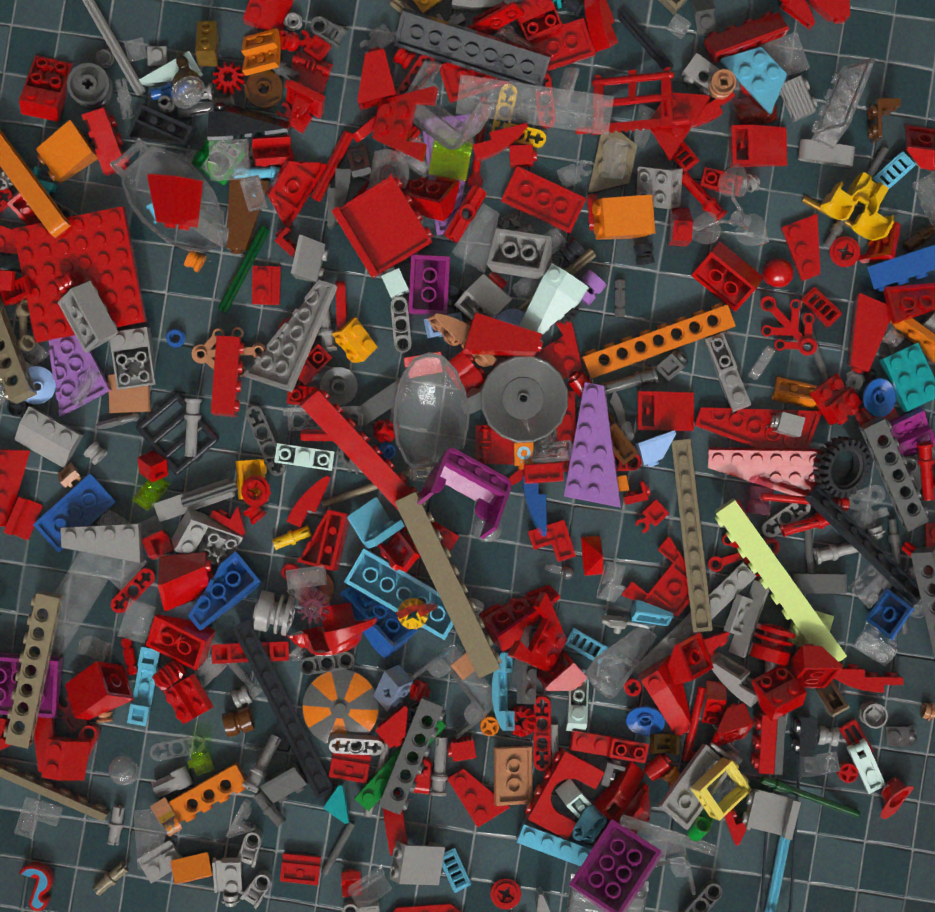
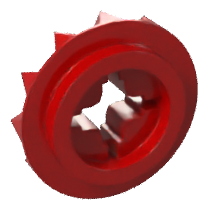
M840 237L832 243L829 256L832 262L839 267H849L858 261L860 247L853 238ZM847 245V252L852 255H845L842 259V253L838 250L844 249Z
M251 476L244 481L241 488L244 501L255 507L262 506L265 502L269 501L268 498L271 494L270 484H268L266 478ZM258 486V489L261 490L262 493H259L256 496V493L250 491V489L257 488Z
M526 706L514 707L512 711H515V731L512 732L520 737L528 736L534 731L536 726L535 714ZM519 717L527 718L525 719V721L522 722L523 726L521 724L516 725L517 721H519Z
M504 878L497 880L491 889L492 902L501 909L515 907L521 899L519 885L513 879ZM509 887L511 896H506L503 899V894L499 890L505 891Z

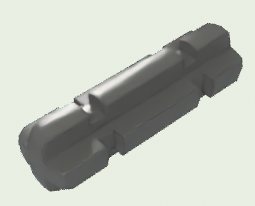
M618 279L615 280V317H624L625 280Z

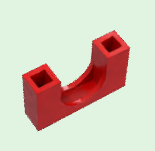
M561 748L560 751L555 753L553 764L550 768L546 769L543 775V782L536 787L534 791L535 796L532 801L527 803L524 811L528 820L568 840L577 823L572 817L552 806L551 793L554 787L562 780L576 779L596 789L605 772L600 767Z

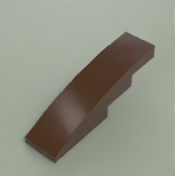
M608 410L614 454L625 465L638 455L639 452Z

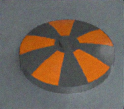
M343 669L324 672L312 681L305 692L302 705L305 723L313 735L325 743H328L329 737L335 733L368 735L373 729L379 714V702L373 696L376 690L365 676L354 670ZM336 741L334 745L338 746V743H340V741Z

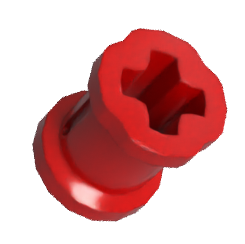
M629 677L624 680L623 689L629 696H637L641 692V684L636 678ZM632 682H634L637 688H633L632 691H630V689L627 686L631 685Z

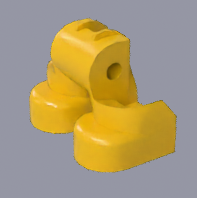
M865 172L860 173L853 180L847 193L841 189L843 182H839L833 187L831 193L827 194L820 206L821 210L830 217L841 221L849 219L858 201L864 204L863 213L856 217L852 229L858 235L868 240L875 241L887 237L894 224V215L883 216L877 213L889 188L882 182L875 183L872 181V176Z

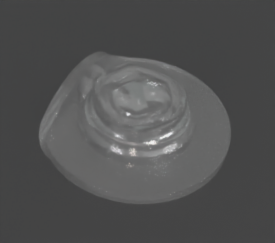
M389 149L374 152L371 165L372 173L369 175L367 190L387 179L392 174L394 178L397 176L401 181L403 187L400 189L403 191L409 180V167L405 158L398 152Z

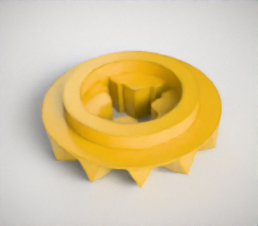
M409 598L400 604L397 616L404 627L418 629L428 619V608L423 601ZM407 607L412 611L419 608L418 612L416 613V615L418 616L417 618L419 620L415 619L414 617H412L411 619L409 618L407 620L409 615Z

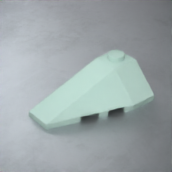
M551 264L542 278L519 327L543 335L550 329L551 325L557 320H561L564 314L580 303L589 287L568 272Z

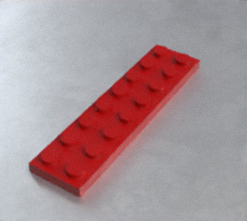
M584 18L563 24L562 28L529 42L526 41L525 37L512 41L552 54L547 72L596 55ZM451 63L438 65L450 103L511 84V82Z

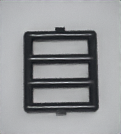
M180 392L174 393L163 404L152 409L153 412L136 426V430L151 448L167 459V466L175 475L181 474L192 463L202 459V455L219 441L218 436L201 418L198 420V433L203 431L209 440L197 449V457H188L178 466L170 458L185 445L186 434L166 451L158 444L160 440L185 420L186 402ZM178 401L184 408V411L152 437L145 428Z

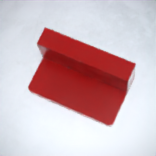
M18 497L3 532L29 540L35 527L33 524L38 520L43 505L25 497Z

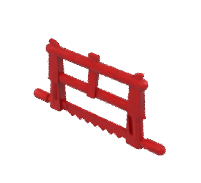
M671 67L665 68L663 72L637 74V70H629V75L602 78L600 75H595L596 79H593L591 82L594 86L593 105L591 109H594L592 127H576L575 133L590 134L591 132V135H599L607 131L613 134L615 131L620 133L622 130L628 132V130L634 132L636 129L641 131L643 128L655 130L660 126L663 128H674V124H690L691 118L685 116L674 119L672 107L674 98L671 81L674 77V72L670 71ZM661 80V94L636 96L637 82ZM629 83L628 97L604 99V86ZM661 102V118L604 124V107Z

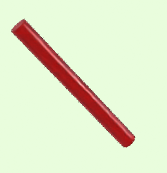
M703 686L698 687L682 756L684 761L690 760L706 687Z

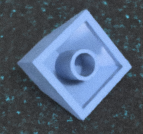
M675 430L635 444L642 465H648L649 468L659 464L658 460L663 459L676 435Z

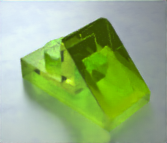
M163 479L153 483L148 480L134 495L132 501L148 511L150 508H154V504L159 501L170 484Z

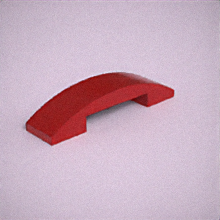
M289 641L261 642L270 662L289 661ZM239 643L211 645L212 664L248 662Z

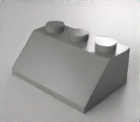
M496 228L487 265L492 272L542 280L551 266L552 238L550 236Z
M91 281L70 289L58 301L85 353L109 341L118 333L115 322L110 318L106 305L102 303L98 296V291Z
M29 406L19 423L15 441L65 468L84 435L39 409Z

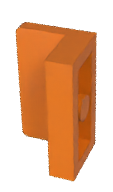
M207 852L170 862L174 884L213 876V867H211L209 853Z

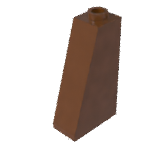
M230 179L226 249L231 250V254H242V251L248 250L267 198L266 192L270 187L269 181Z

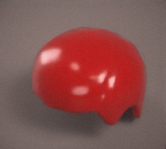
M779 258L767 261L762 269L765 283L779 288L787 286L794 274L791 264Z

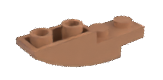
M437 313L427 318L431 327L439 331L448 344L453 346L462 344V348H464L470 328L468 324L456 318ZM471 354L475 358L476 363L484 368L493 365L497 360L493 355Z

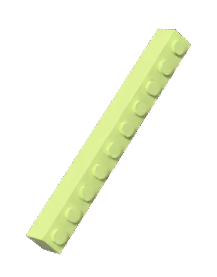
M732 498L716 509L715 513L717 516L714 517L720 527L723 525L726 527L728 532L725 534L732 543L734 541L737 542L739 545L737 548L738 552L743 558L747 556L750 561L748 566L754 574L757 572L762 578L759 581L765 589L770 588L773 593L770 595L776 605L780 603L783 606L782 613L787 620H793L795 623L792 626L799 636L803 634L806 638L804 643L822 646L839 662L847 657L735 499Z

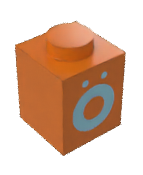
M514 442V466H518V469H524V464H534V442Z

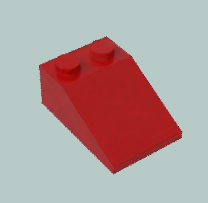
M156 614L146 646L197 671L207 659L216 630L207 626L200 631L191 620Z

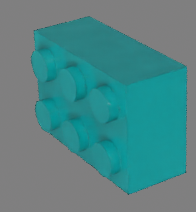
M919 343L912 344L878 360L887 380L895 389L896 399L902 412L910 411L935 399V378Z

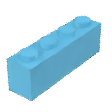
M524 820L516 838L519 844L578 866L583 864L593 849L591 845L572 838L566 840L545 828Z

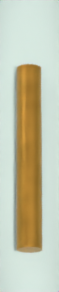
M806 195L804 196L802 203L827 215L821 210V203ZM847 219L844 225L852 229L854 221Z

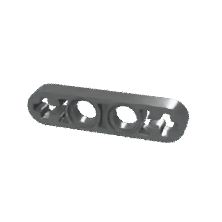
M251 406L246 411L249 425L269 472L274 476H280L285 473L286 464L278 463L282 464L281 472L278 473L272 469L275 466L274 462L271 461L269 463L268 458H274L276 454L277 442L262 408ZM253 409L260 412L258 419L259 421L264 420L265 423L254 427L253 423H257L256 419L250 417ZM260 427H265L268 430V434L264 438L259 437L257 434V430ZM268 444H272L275 447L273 455L265 453V447Z

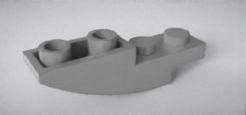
M724 333L705 339L715 372L732 412L751 406Z

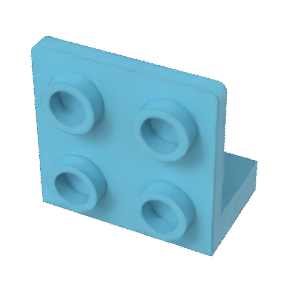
M373 498L347 516L366 549L377 546L405 526L401 520L396 522L390 520L377 498Z

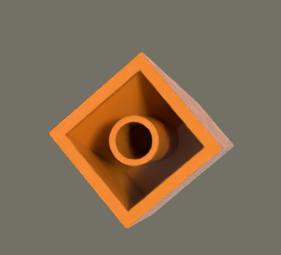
M71 120L66 122L36 148L39 153L37 158L42 165L46 164L50 169L48 171L49 176L53 181L57 180L61 184L98 159L95 151L79 127Z
M652 195L601 198L593 201L592 213L594 215L596 240L636 239L655 234Z

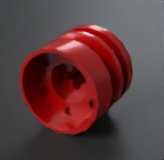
M757 623L756 628L764 630L763 634L754 632V636L762 640L761 643H751L748 655L788 666L791 653L784 650L783 647L793 646L794 643L786 641V637L795 639L796 634L785 627L775 624Z

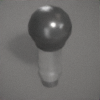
M546 564L545 570L560 574L565 579H571L574 576V569L570 566L559 567Z

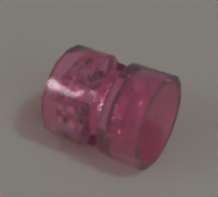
M749 485L748 497L750 500L746 502L745 512L770 516L772 505L769 501L762 500L761 494L773 493L774 489Z

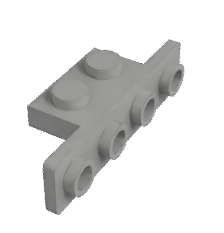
M753 581L748 597L736 594L724 631L734 634L729 652L743 658L746 657L770 590L769 587L765 589L759 581Z

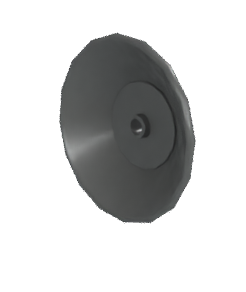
M514 356L500 362L487 375L481 390V409L488 425L499 436L516 443L536 442L549 436L562 423L568 408V389L561 373L548 361L535 356ZM521 395L526 396V400L524 402L520 401Z

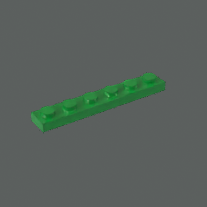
M427 716L423 722L430 724L433 722L431 716ZM439 720L436 724V727L439 728L436 736L446 726L445 723ZM421 733L415 735V739L418 742H423L426 739ZM402 745L354 797L368 812L382 797ZM411 751L408 753V757L415 760L418 754ZM407 769L402 770V771H401V775H402Z

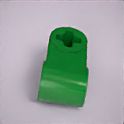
M703 808L687 830L689 838L693 841H700L710 831L714 818L709 817Z

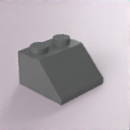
M297 761L266 778L260 787L273 803L276 801L282 803L290 798L289 794L295 791L297 794L306 789L305 785H307L308 781Z

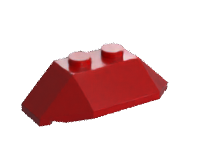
M643 781L637 788L627 809L616 820L617 823L636 835L638 833L636 830L649 821V815L651 814L649 786L646 782ZM608 822V823L606 824V826L600 831V833L598 834V836H597L596 839H595V843L598 841V839L600 838V836L602 835V833L604 832V830H605L606 827L608 826L609 822Z

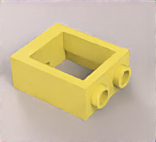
M721 758L690 787L709 817L719 821L752 791L748 785V779L740 773L738 764L732 759ZM726 771L736 787L717 804L707 790V787Z

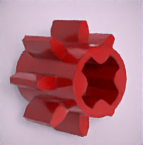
M389 419L385 421L379 420L373 427L375 432L373 436L382 444L384 441L390 442L396 436L395 429L397 426Z
M415 679L410 687L409 698L419 702L422 695L429 698L431 690L428 688L429 684Z

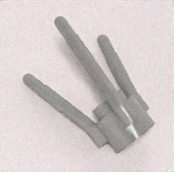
M712 724L713 728L716 730L717 725ZM711 743V747L723 755L722 758L732 759L738 766L741 764L743 758L738 755L740 751L731 743L727 745L732 751L728 750L726 752L714 743Z

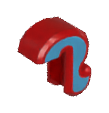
M30 862L22 867L19 874L37 879L28 904L32 910L41 911L51 900V896L45 893L52 888L55 876L52 869L44 863Z

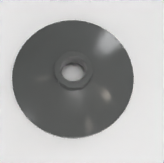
M335 367L329 369L322 376L320 391L324 389L331 398L328 400L333 405L335 403L339 406L345 405L356 396L358 383L351 371L346 368ZM336 383L340 384L339 390H336L334 388V385Z

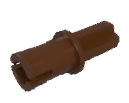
M931 223L921 231H916L915 235L903 242L904 249L910 253L919 245L925 244L926 240L935 235V224Z

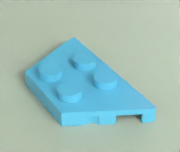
M762 47L722 58L720 63L726 69L732 71L737 81L771 114L787 78V73Z

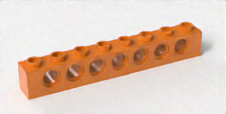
M722 303L711 306L712 310L706 313L703 309L693 313L694 317L687 319L684 316L676 319V323L670 326L667 322L657 326L658 330L651 332L648 329L640 332V336L634 339L631 335L621 339L622 343L614 345V342L604 345V349L597 352L596 349L585 352L586 356L582 357L589 379L735 327L736 325L729 306H723ZM708 316H714L716 318L717 322L715 326H711L708 324ZM691 322L698 324L699 329L697 332L690 331L689 324ZM672 329L680 331L681 336L679 339H674L671 336ZM655 335H659L663 339L662 344L659 346L653 343ZM636 342L644 344L645 349L643 352L636 351ZM619 348H623L627 352V356L624 359L617 356ZM600 355H606L609 358L607 365L599 363Z

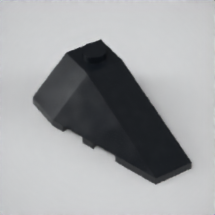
M215 103L209 110L207 138L208 141L232 140L234 135L241 134L247 138L252 137L257 132H261L262 135L285 133L290 128V122L234 105Z

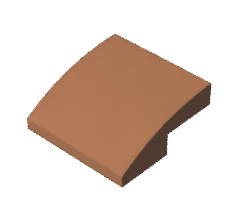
M115 374L108 375V385L111 389L109 391V413L151 411L150 385L117 390Z

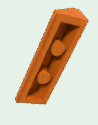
M776 377L772 400L820 410L809 394L818 387L817 385Z

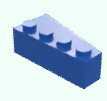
M935 245L867 267L874 289L878 288L880 292L885 287H890V284L897 282L899 286L908 283V278L916 276L917 279L928 276L927 272L935 270Z

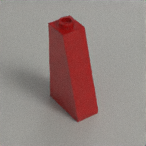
M861 293L856 294L854 298L847 366L852 367L851 371L858 374L869 372L891 319L887 304Z
M475 312L462 353L534 356L537 351H541L543 345L541 340L542 334Z

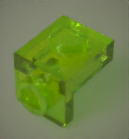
M202 751L191 754V758L187 761L189 768L193 767L197 776L214 769L208 751L204 753Z

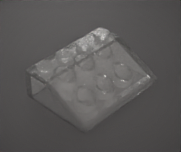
M870 58L843 66L839 73H834L831 80L833 84L832 89L829 88L824 97L827 100L826 104H822L818 112L820 119L815 121L811 132H814L811 140L830 148L835 146L850 125L875 59Z

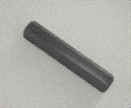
M230 481L182 497L181 502L183 507H188L236 491L237 485L235 481Z

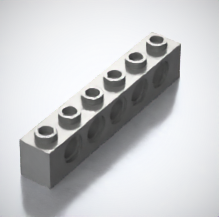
M879 416L858 426L902 528L909 532L929 522L927 515H929L928 510L924 504H921V494L917 488H914L912 483L914 481L913 475L905 467L907 464L906 459L898 451L900 446L897 439L892 437L890 432L892 427L889 421ZM884 435L883 442L878 443V437ZM891 452V458L885 460V455ZM898 469V475L896 477H892L893 471ZM906 486V491L900 494V489ZM913 503V508L907 511L908 505Z
M935 546L918 547L911 553V558L935 657V587L933 585L935 584Z
M422 695L380 800L379 807L399 815L402 809L406 811L410 801L407 799L409 792H414L417 784L414 781L416 774L420 775L424 764L421 763L424 756L427 757L430 752L431 746L428 745L430 739H435L439 728L436 727L438 720L442 721L446 710H443V703ZM426 715L431 716L433 722L425 724L422 718ZM421 733L426 739L423 742H418L415 739V735ZM414 751L419 757L412 760L408 757V753ZM407 769L411 772V776L405 778L401 775V771ZM400 787L404 790V794L396 795L394 789Z

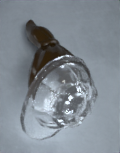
M179 52L176 58L179 71L173 77L172 98L176 106L186 109L199 103L204 95V83L198 73L190 69L188 59Z

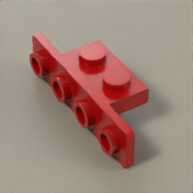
M502 1L474 17L473 24L466 28L490 34L523 16L525 13L515 2L506 4Z

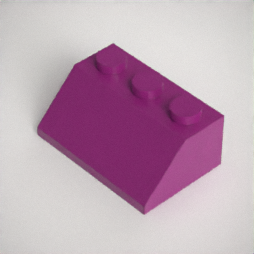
M411 255L408 311L410 315H434L436 313L447 315L450 257Z

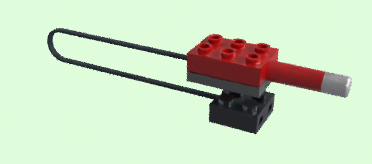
M765 661L764 673L780 666V664ZM757 710L756 715L753 716V726L756 729L755 734H752L754 753H751V765H753V768L758 773L768 774L769 778H771V774L782 775L786 716L783 715L771 721L763 710ZM795 712V717L791 719V729H794V733L790 737V748H793L792 751L798 755L796 788L800 789L801 757H815L817 718L810 713ZM767 785V792H770L771 787ZM798 817L793 833L788 912L792 911ZM766 831L764 833L763 866L760 898L761 912H764L763 904L768 832Z

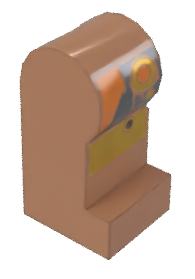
M165 797L150 806L169 837L183 829Z

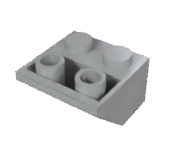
M483 274L464 292L454 305L471 320L475 312L496 319L511 302L512 298L489 277Z

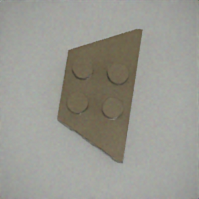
M607 131L600 135L588 189L589 194L629 184L637 145L623 133L615 131L612 134Z

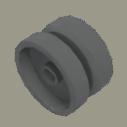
M82 63L76 66L68 76V92L83 108L96 110L106 106L111 101L114 85L110 76L99 65Z

